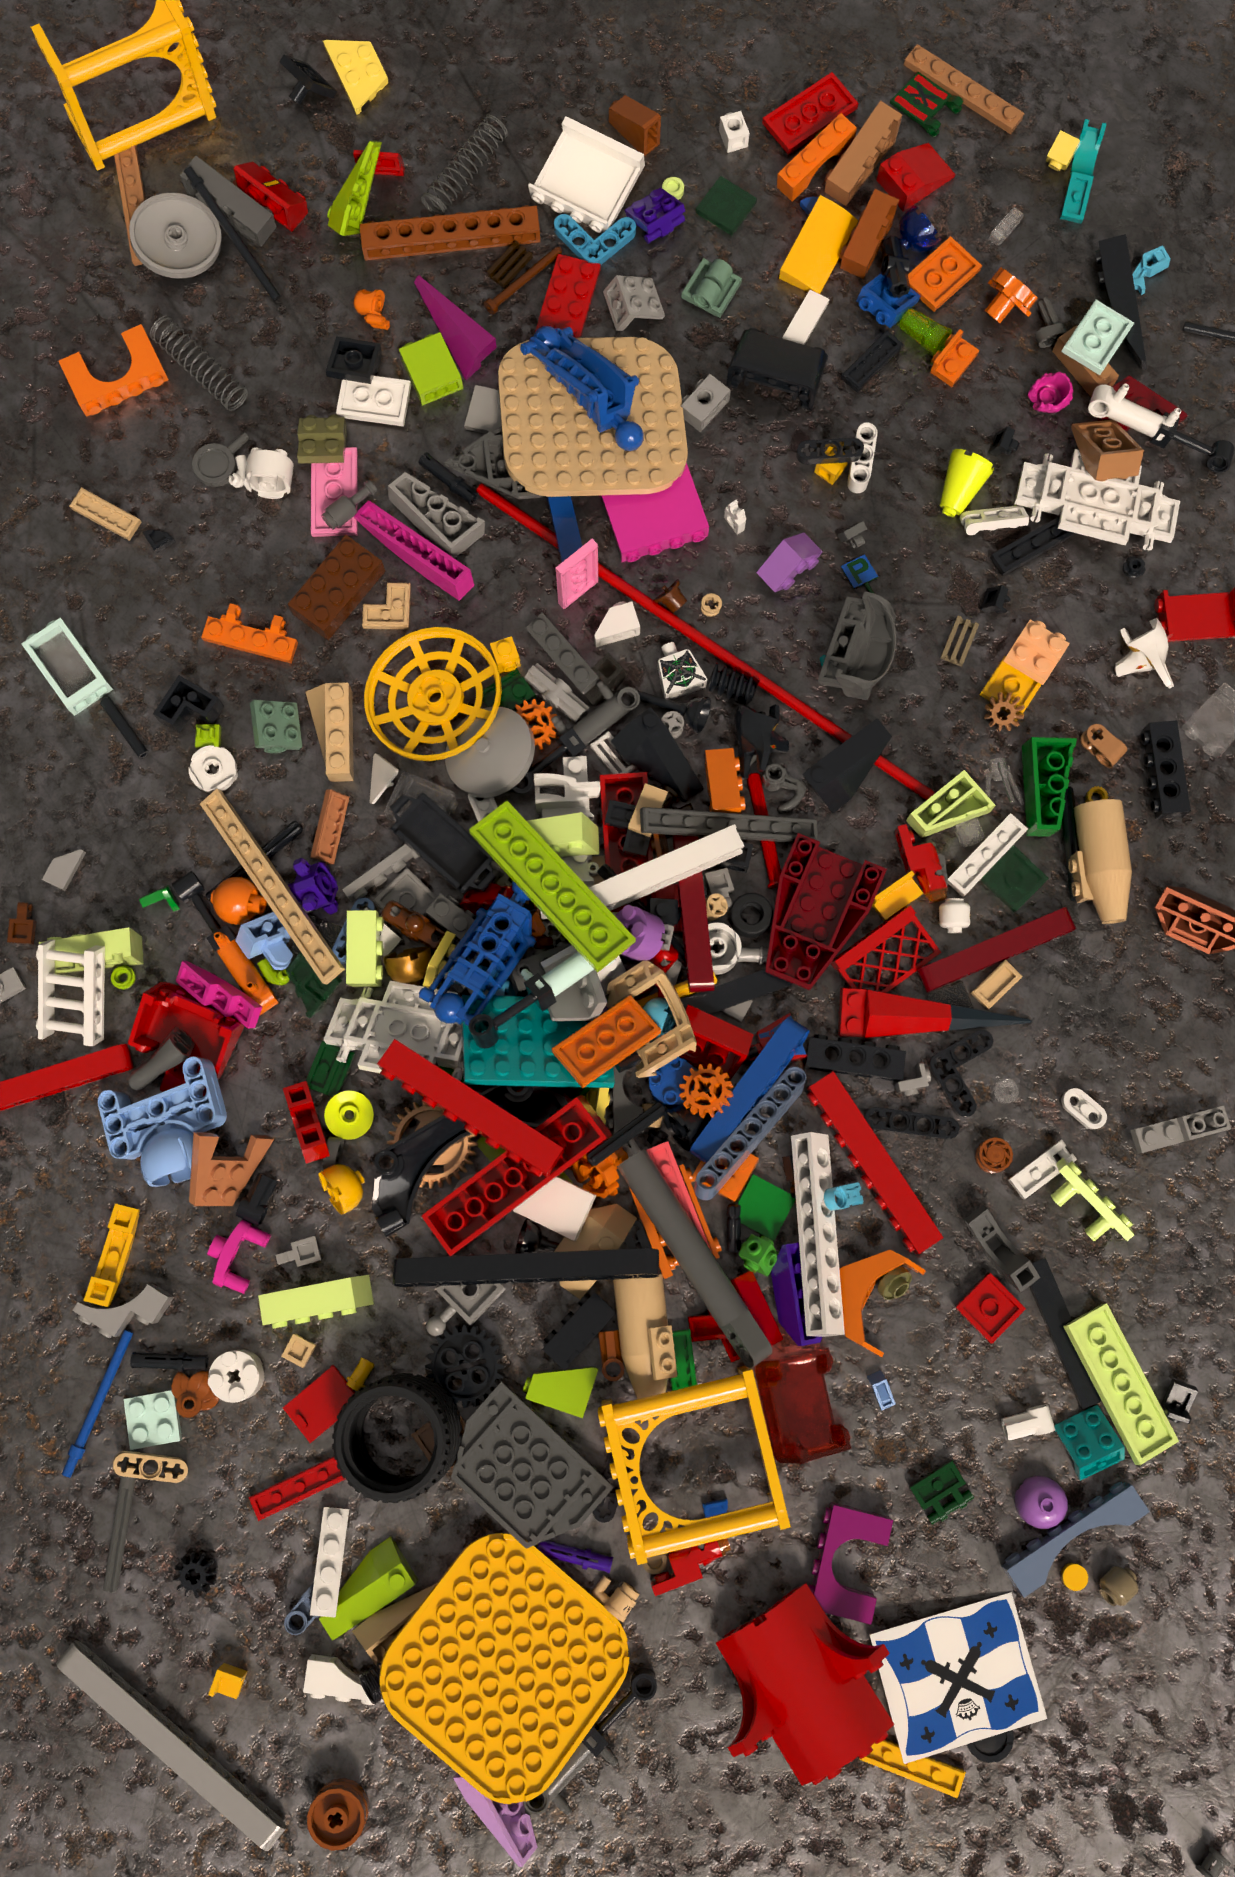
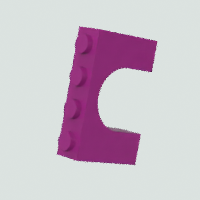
M830 1502L829 1508L825 1507L822 1522L826 1523L824 1534L820 1533L817 1541V1548L820 1549L819 1557L814 1559L812 1564L813 1584L808 1585L825 1613L871 1625L877 1598L872 1593L840 1584L833 1575L832 1559L838 1547L852 1539H861L888 1546L893 1520L888 1516Z

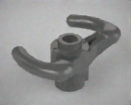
M757 755L753 756L750 767L757 761ZM769 755L767 767L761 777L764 788L769 791H777L780 788L795 791V795L789 801L777 807V811L781 814L799 804L804 797L807 787L802 780L790 777L786 773L785 768L779 765V763H773Z

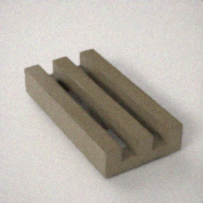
M958 615L940 659L962 667L979 623H971V620H964ZM960 624L963 626L952 655L948 656L947 653ZM970 628L972 630L960 660L956 659L957 653L967 629Z

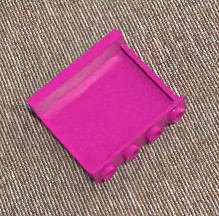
M687 462L681 477H678L671 487L652 494L599 495L602 498L621 554V563L625 561L634 562L640 559L641 556L648 554L650 556L657 555L664 549H677L682 547L684 543L691 541L700 542L708 536L709 525Z

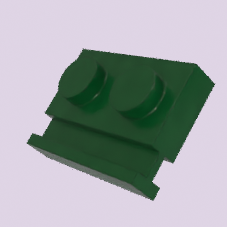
M517 668L501 678L502 693L499 707L516 711V705L522 707L524 706V700L529 703L536 698V694ZM495 683L483 690L482 701L486 707H493Z
M322 1041L306 1078L308 1088L331 1097L340 1093L356 1054L349 1052L346 1062H339L336 1060L340 1047L329 1045Z

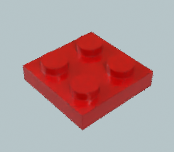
M990 1272L954 1307L989 1344H992L1026 1310Z

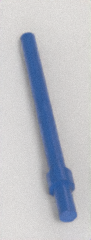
M123 1331L76 1442L71 1444L68 1451L69 1458L62 1471V1475L71 1478L78 1460L82 1459L86 1448L84 1446L134 1334L131 1331Z

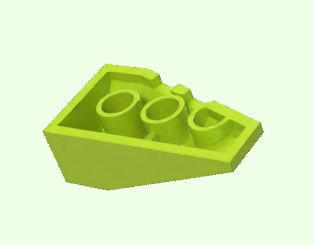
M369 141L328 210V226L342 236L360 234V224L363 223L382 144L380 141Z
M391 1536L368 1552L341 1588L338 1595L336 1617L320 1616L319 1620L332 1641L416 1585L419 1580Z

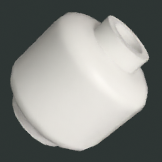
M961 898L945 899V903L939 906L940 926L947 928V933H962V928H967L970 925V905Z

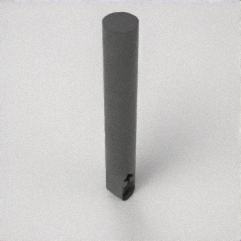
M646 1149L639 1151L618 1165L617 1168L741 1361L747 1367L753 1368L770 1356L773 1352L770 1342Z

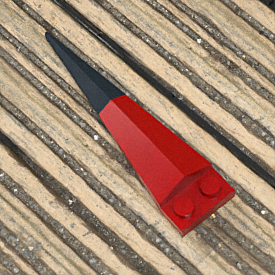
M840 988L838 1036L869 1038L1032 1022L1027 1018L865 988Z

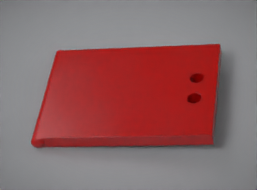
M331 1365L325 1373L283 1407L284 1411L309 1443H312L338 1421L337 1416L342 1406L348 1403V1399L355 1393L351 1387L346 1385L347 1381L334 1365Z

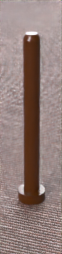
M557 246L495 298L485 300L484 306L487 311L492 315L497 313L498 306L553 262L558 254H562V248Z

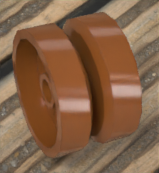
M340 1778L333 1779L324 1784L318 1791L307 1814V1827L312 1839L320 1847L331 1851L343 1850L354 1844L359 1838L370 1812L369 1799L365 1790L356 1781Z

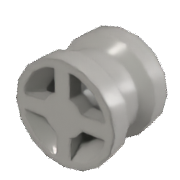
M675 711L665 713L661 720L668 728L674 739L678 738L682 734L684 727L682 715Z

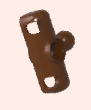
M394 900L389 901L379 915L385 921L400 929L399 931L416 942L419 941L436 951L446 933L420 913L414 910L411 911ZM394 906L401 909V912L396 917L390 915ZM435 931L443 935L438 942H433L431 939Z

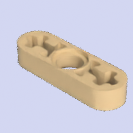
M121 1451L113 1459L115 1473L123 1477L178 1483L184 1480L188 1473L186 1462L179 1457ZM124 1457H128L130 1463H137L136 1458H141L138 1464L139 1472H134L135 1466H127L126 1470H121V1465L117 1463L118 1461H123ZM148 1460H155L158 1463L157 1470L152 1474H147L143 1471V1465ZM162 1461H167L166 1467L174 1468L175 1464L178 1463L179 1467L183 1469L182 1472L177 1473V1476H173L172 1472L164 1470V1476L160 1475L162 1472Z

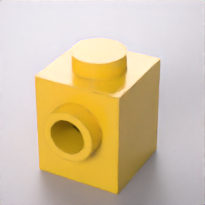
M512 636L490 643L491 653L498 666L499 673L510 672L521 667L520 658Z

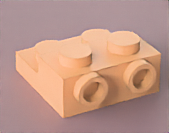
M1030 619L1003 661L1044 685L1070 643L1066 641L1063 634L1052 633L1046 629L1043 622Z

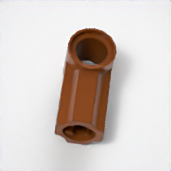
M619 1331L599 1332L602 1373L609 1381H617L623 1376L625 1368L621 1357ZM610 1362H616L620 1365L621 1371L615 1377L608 1375L606 1371V1366Z

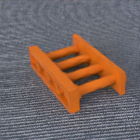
M684 1164L679 1165L678 1167L711 1251L716 1259L720 1258L718 1252L722 1250L717 1237L712 1238L691 1184V1182L695 1181L692 1178L690 1167L685 1169ZM629 1187L650 1245L653 1249L659 1250V1269L663 1279L673 1276L672 1270L676 1269L675 1266H678L679 1263L674 1256L665 1255L663 1247L667 1246L661 1235L657 1233L654 1224Z

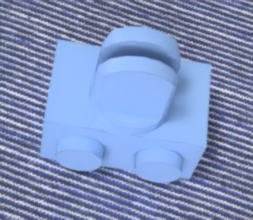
M274 912L240 926L235 941L248 959L263 953L275 970H284L289 966L293 957L292 952L286 945L290 940V935Z

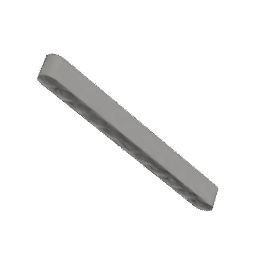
M74 1640L56 1662L59 1670L257 1846L265 1851H269L286 1830L285 1822L82 1642Z

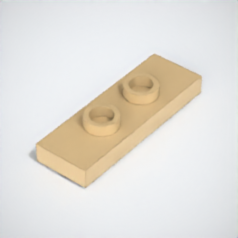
M82 487L69 506L73 511L128 541L131 540L142 523L139 518Z

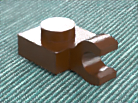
M18 902L17 919L9 918L8 943L34 945L36 921L29 920L33 911L32 904Z

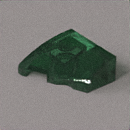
M302 953L297 955L286 970L290 981L295 985V992L298 998L302 999L307 1009L305 1014L309 1018H312L342 982L337 976L329 984H323Z

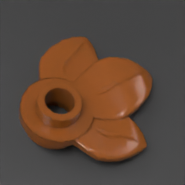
M208 1370L206 1372L199 1371L190 1379L182 1372H178L175 1375L171 1392L177 1399L176 1410L180 1416L192 1418L200 1411L212 1409L218 1403L219 1398L210 1390L208 1385ZM187 1400H191L194 1403L192 1409L184 1407V1403Z

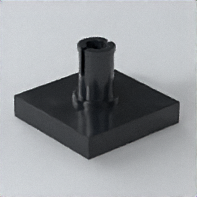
M287 55L282 56L279 63L298 80L292 93L289 95L293 101L302 104L308 91L334 98L337 90L308 63Z

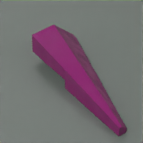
M418 275L414 285L422 296L423 302L452 353L453 359L462 372L463 378L467 380L481 368V362L497 348L496 338Z

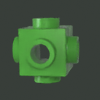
M751 1234L748 1240L742 1244L739 1256L744 1261L743 1266L753 1273L758 1272L768 1277L778 1256V1252L773 1246L774 1242L763 1235L757 1237Z

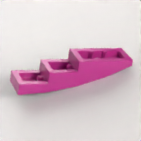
M186 960L182 961L175 982L202 1005H212L225 1017L234 1016L248 1029L256 1027L262 1010L261 1005L209 971Z

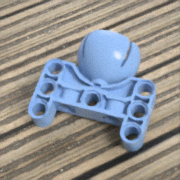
M194 1056L189 1057L183 1064L185 1084L131 1104L130 1098L126 1093L105 1090L98 1097V1107L110 1154L114 1158L133 1160L141 1156V1173L146 1183L151 1187L168 1185L170 1183L169 1174L174 1183L191 1179L194 1132H206L220 1127L226 1121L227 1112L215 1067L208 1059ZM200 1064V1071L197 1073V1067ZM206 1087L207 1092L206 1095L203 1096V1090ZM211 1110H212L213 1116H212V1119L210 1120V1119H209V1114H210V1112H211Z

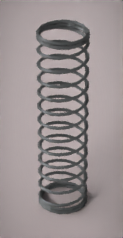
M491 114L486 115L483 122L479 123L478 129H474L473 135H470L468 141L463 143V148H459L458 154H455L452 157L453 160L449 161L447 167L443 168L442 173L438 174L437 180H433L432 186L427 188V193L422 194L421 200L434 215H445V212H447L446 205L452 206L451 198H458L456 192H463L461 186H468L467 180L473 179L472 173L477 174V167H483L482 161H488L487 154L493 155V149L498 148L497 142H503V139L508 136L507 128L499 118ZM487 118L496 121L503 129L505 136H502L493 125L489 124ZM482 124L484 125L485 130L480 129V126ZM478 131L481 137L476 136L475 132ZM480 131L489 135L497 146L490 145ZM471 137L474 138L475 143L470 142ZM476 138L485 142L490 148L491 153L486 152L478 144ZM468 143L471 150L464 148L465 144ZM470 144L478 147L485 154L486 160L478 156ZM463 150L466 157L460 155L459 152ZM465 150L475 155L479 159L481 166L475 164ZM458 156L461 163L454 161V158ZM460 157L468 160L475 167L476 172L471 171ZM453 162L456 170L449 167V164ZM455 163L465 168L470 174L471 178H468L465 175H463L457 168ZM445 169H448L451 176L444 174ZM450 169L458 173L464 179L466 185L460 183L453 176ZM441 175H443L446 183L444 181L439 180V177ZM445 176L455 181L457 185L460 187L461 191H458L454 187H452ZM438 182L441 189L434 187V183ZM440 182L448 186L456 197L454 198L443 189ZM430 188H433V191L436 194V196L429 193ZM435 189L442 192L450 200L451 203L449 204L445 202L437 194ZM424 196L429 197L432 204L440 211H442V213H439L436 210H434L426 202Z
M170 316L158 318L151 326L150 338L159 344L161 349H164L168 355L172 356L173 360L178 361V364L184 367L185 371L190 372L191 377L196 378L197 382L202 384L203 388L208 389L209 393L214 395L216 400L221 401V404L227 410L232 411L239 408L247 398V388L243 385L239 386V380H233V375L227 374V369H221V364L215 363V358L209 357V353L203 351L202 346H197L196 340H191L190 335L185 334L184 329H178V324L173 323ZM166 319H169L170 324L163 330L160 337L155 338L159 325ZM173 325H176L177 329L169 336L167 341L161 342V340L169 335ZM181 330L183 335L177 339L172 347L167 348L168 342ZM188 336V342L182 346L179 352L173 354L174 348L182 341L183 337ZM190 342H194V348L188 352L185 358L179 359L181 352L188 347ZM201 348V352L194 358L192 363L185 365L187 358L192 355L195 349ZM203 353H206L207 358L197 369L192 371L193 364ZM213 359V364L206 372L198 376L199 370L206 364L207 360ZM219 365V370L215 372L212 378L204 382L206 374L210 372L213 366ZM225 370L224 377L221 378L217 385L210 388L212 380L220 371ZM227 376H231L230 383L221 392L216 393L218 386ZM233 382H237V387L231 390L226 398L222 399L224 392ZM244 389L242 395L235 402L228 405L230 398L238 390ZM221 394V399L217 398L216 395Z

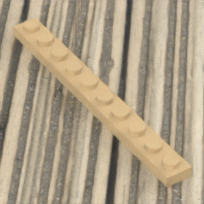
M215 789L200 803L201 807L323 984H329L345 968L224 793L219 789Z

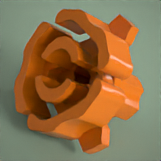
M1000 267L988 282L999 293L984 311L998 323L1003 321L1014 306L1029 317L1031 315L1029 309L1037 301L1038 297L1032 294L1033 292L1020 280Z
M620 1147L596 1166H592L587 1161L585 1155L573 1164L572 1171L579 1183H582L587 1178L591 1179L583 1185V1189L602 1198H606L609 1195L615 1196L618 1194L617 1188L619 1187V1183L616 1181L619 1179L616 1171L618 1169L617 1166L628 1159V1154Z

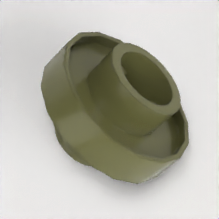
M901 1266L880 1277L878 1285L879 1294L885 1300L901 1297L909 1288L912 1279L911 1273Z

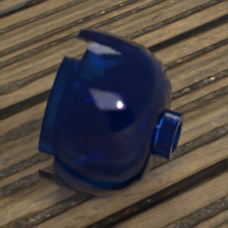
M913 205L900 220L899 232L901 238L899 242H901V245L906 250L911 248L914 252L918 253L928 252L941 242V238H935V235L938 233L923 212L919 215L915 212L918 207Z

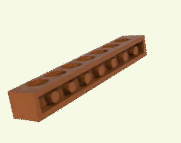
M529 205L490 211L479 210L470 213L458 212L451 215L438 214L432 217H412L403 220L391 219L384 222L370 221L360 224L361 245L365 261L511 246L515 241L519 245L540 243L537 206Z

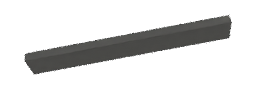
M642 807L640 809L641 833L706 837L735 824L740 838L745 840L794 843L797 834L800 833L818 841L817 819Z

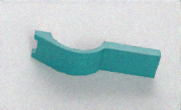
M1085 119L1079 136L1080 143L1073 157L1070 179L1060 216L1062 220L1080 224L1084 219L1094 178V166L1106 129V123H1102L1100 129L1089 127L1088 119Z

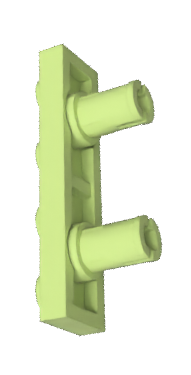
M1062 1158L1056 1163L1058 1171L1066 1178V1182L1052 1193L1051 1197L1061 1207L1076 1193H1081L1100 1213V1217L1084 1229L1093 1241H1096L1110 1228H1115L1126 1241L1135 1235L1131 1228L1133 1225L1131 1220L1124 1213L1119 1215L1114 1210L1116 1208L1115 1204L1107 1196L1102 1198L1097 1193L1099 1188L1091 1179L1085 1180L1080 1175L1082 1171L1073 1161L1068 1163Z

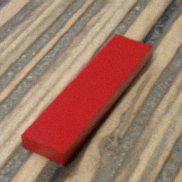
M334 1456L248 1497L258 1521L345 1480L341 1475L340 1469L338 1470L337 1468L338 1463Z

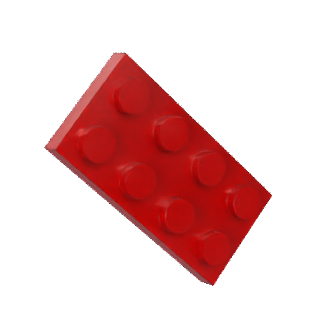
M831 72L763 117L762 124L789 155L815 138L840 113L846 117L857 110L859 103L835 74Z
M558 254L536 330L542 326H552L553 328L560 329L570 327L573 330V336L581 338L601 271V264L589 263L586 260Z

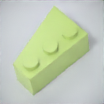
M963 770L915 809L906 821L923 838L988 814L996 805L969 774Z
M376 910L347 911L346 984L352 987H382L383 966L381 965V955H383V941H380V931H383L384 923L383 917H380L379 912Z

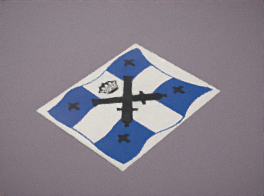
M1012 1592L870 1634L872 1646L884 1644L890 1653L882 1660L884 1665L879 1669L904 1764L1047 1719Z

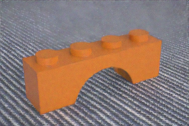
M840 113L777 174V188L793 202L808 187L812 177L824 162L835 155L840 157L855 139L857 127Z

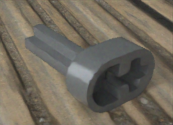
M1045 297L1037 303L1046 325L1035 334L1040 348L1054 346L1058 338L1067 332L1064 323L1059 322L1050 299Z
M295 1133L294 1137H292V1147L301 1149L297 1134ZM330 1136L328 1139L325 1138L330 1156L323 1158V1169L340 1164L344 1139L336 1136Z

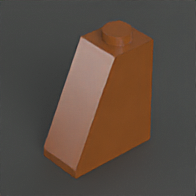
M626 95L619 100H615L610 105L609 123L638 152L644 154V157L660 144L661 116L657 112Z

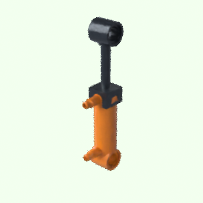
M190 871L173 882L172 886L184 903L192 901L213 932L206 939L219 955L242 992L262 1006L260 1015L277 1005L279 1001L275 994L266 984L251 959L245 956L236 943V935L228 925L221 928L200 895L205 891V888L195 873Z

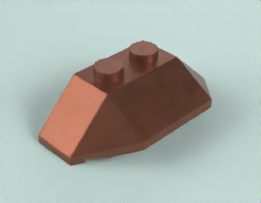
M1165 887L1155 905L1165 935L1207 954L1235 949L1234 909L1188 888Z

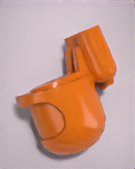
M378 289L374 291L359 290L353 300L355 310L365 316L364 319L371 327L384 330L390 328V321L386 320L381 314L385 300L384 292Z

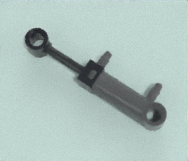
M602 680L599 681L597 686L606 701L569 729L566 728L557 716H554L551 721L560 734L555 738L560 745L528 770L524 776L526 784L522 789L515 786L510 790L516 794L529 792L534 784V774L543 771L564 753L569 757H574L587 744L628 712L635 709L640 702L638 691L632 687H625L613 694ZM624 693L628 694L631 698L628 706L624 705L621 701Z
M644 1667L634 1671L628 1694L599 1724L595 1722L556 1779L542 1793L544 1799L540 1802H534L533 1800L523 1801L524 1807L529 1813L534 1815L542 1814L547 1810L549 1803L552 1801L560 1811L569 1815L572 1812V1808L560 1795L563 1788L594 1756L597 1757L600 1754L612 1766L618 1763L615 1754L607 1746L609 1744V1736L605 1732L636 1699L645 1701L655 1695L657 1682L653 1671ZM642 1678H646L651 1682L650 1687L645 1690L637 1686V1682Z

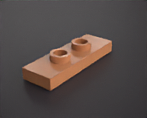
M331 789L326 790L310 858L329 865L334 864L349 796Z

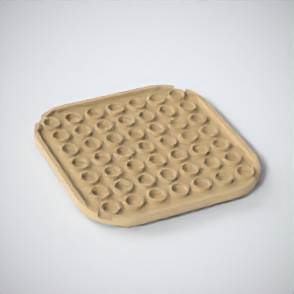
M643 337L576 338L591 349L599 352L630 376L636 375L638 377L639 384L635 386L630 415L626 420L639 424L644 432L642 445L634 451H625L618 447L615 441L616 430L614 428L600 433L593 419L587 416L585 408L579 406L576 397L573 394H569L566 391V387L561 382L558 383L555 377L546 371L544 364L531 353L523 355L520 350L522 343L514 346L505 354L498 371L504 462L510 477L523 485L525 490L547 497L652 494L671 487L672 483L678 477H681L687 462L688 448L683 408L681 407L682 398L679 373L673 357L662 346Z

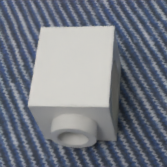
M730 112L721 116L719 132L727 153L748 147L750 133L742 112Z

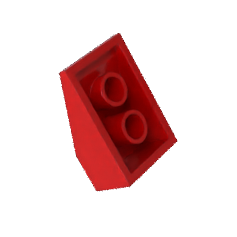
M929 143L897 152L882 162L876 180L888 195L899 199L898 207L904 212L953 179L956 174Z

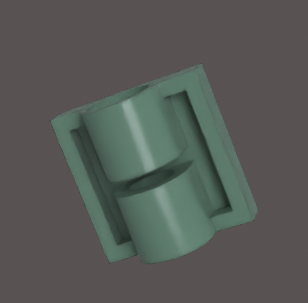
M703 258L683 290L681 298L721 318L740 287L742 278L733 274L731 266L724 260L714 259L713 262H710Z
M253 700L250 702L255 748H264L266 753H281L286 750H299L302 748L297 703Z

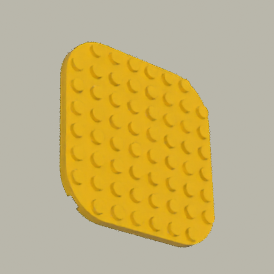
M489 1534L476 1539L463 1549L393 1639L381 1663L379 1675L380 1691L391 1715L482 1795L492 1801L503 1804L527 1802L542 1794L553 1783L621 1687L629 1666L628 1640L618 1619L535 1546L526 1549L511 1534Z

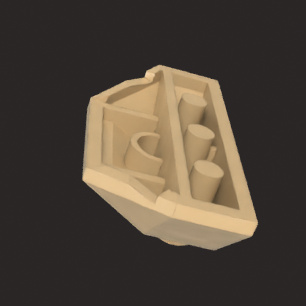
M618 1204L592 1208L577 1241L564 1237L554 1252L619 1249L637 1217ZM596 1280L559 1282L560 1286L581 1300Z

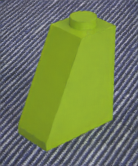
M590 1366L566 1369L565 1371L536 1372L532 1378L527 1377L523 1388V1392L527 1393L525 1399L583 1418L599 1368Z

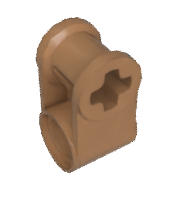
M1101 724L1091 725L1080 736L1081 745L1107 768H1112L1128 750L1121 740L1112 735Z

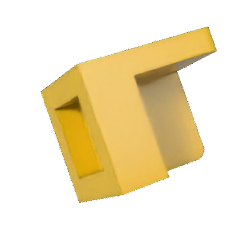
M829 446L824 453L828 456L835 455V448ZM848 462L816 464L814 473L833 485L847 467Z
M223 1663L216 1671L208 1695L214 1697L216 1693H220L237 1699L248 1671Z

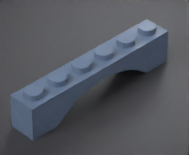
M1127 1482L1114 1484L1109 1488L1110 1492L1104 1497H1095L1088 1503L1089 1507L1083 1511L1077 1510L1068 1516L1067 1522L1048 1529V1535L1042 1539L1036 1538L1026 1545V1550L1020 1554L1015 1552L1005 1559L1006 1563L1001 1567L1017 1592L1025 1598L1044 1585L1056 1556L1067 1543L1079 1534L1104 1525L1130 1526L1148 1514L1150 1511L1133 1485Z

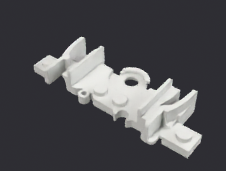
M586 756L563 757L564 775L534 774L536 813H542V818L582 812L590 820H594V815L589 809V798H598L600 796V782H588ZM565 787V797L554 794H540V788ZM592 855L560 857L588 888L594 885V878L591 876L598 874L599 866L597 863L591 862ZM541 912V919H548V918Z

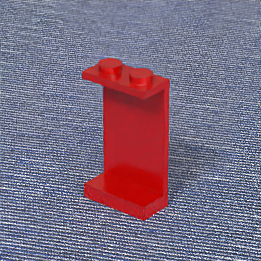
M1235 587L1231 592L1169 596L1168 590H1163L1155 599V612L1158 613L1159 621L1166 632L1168 642L1235 637Z

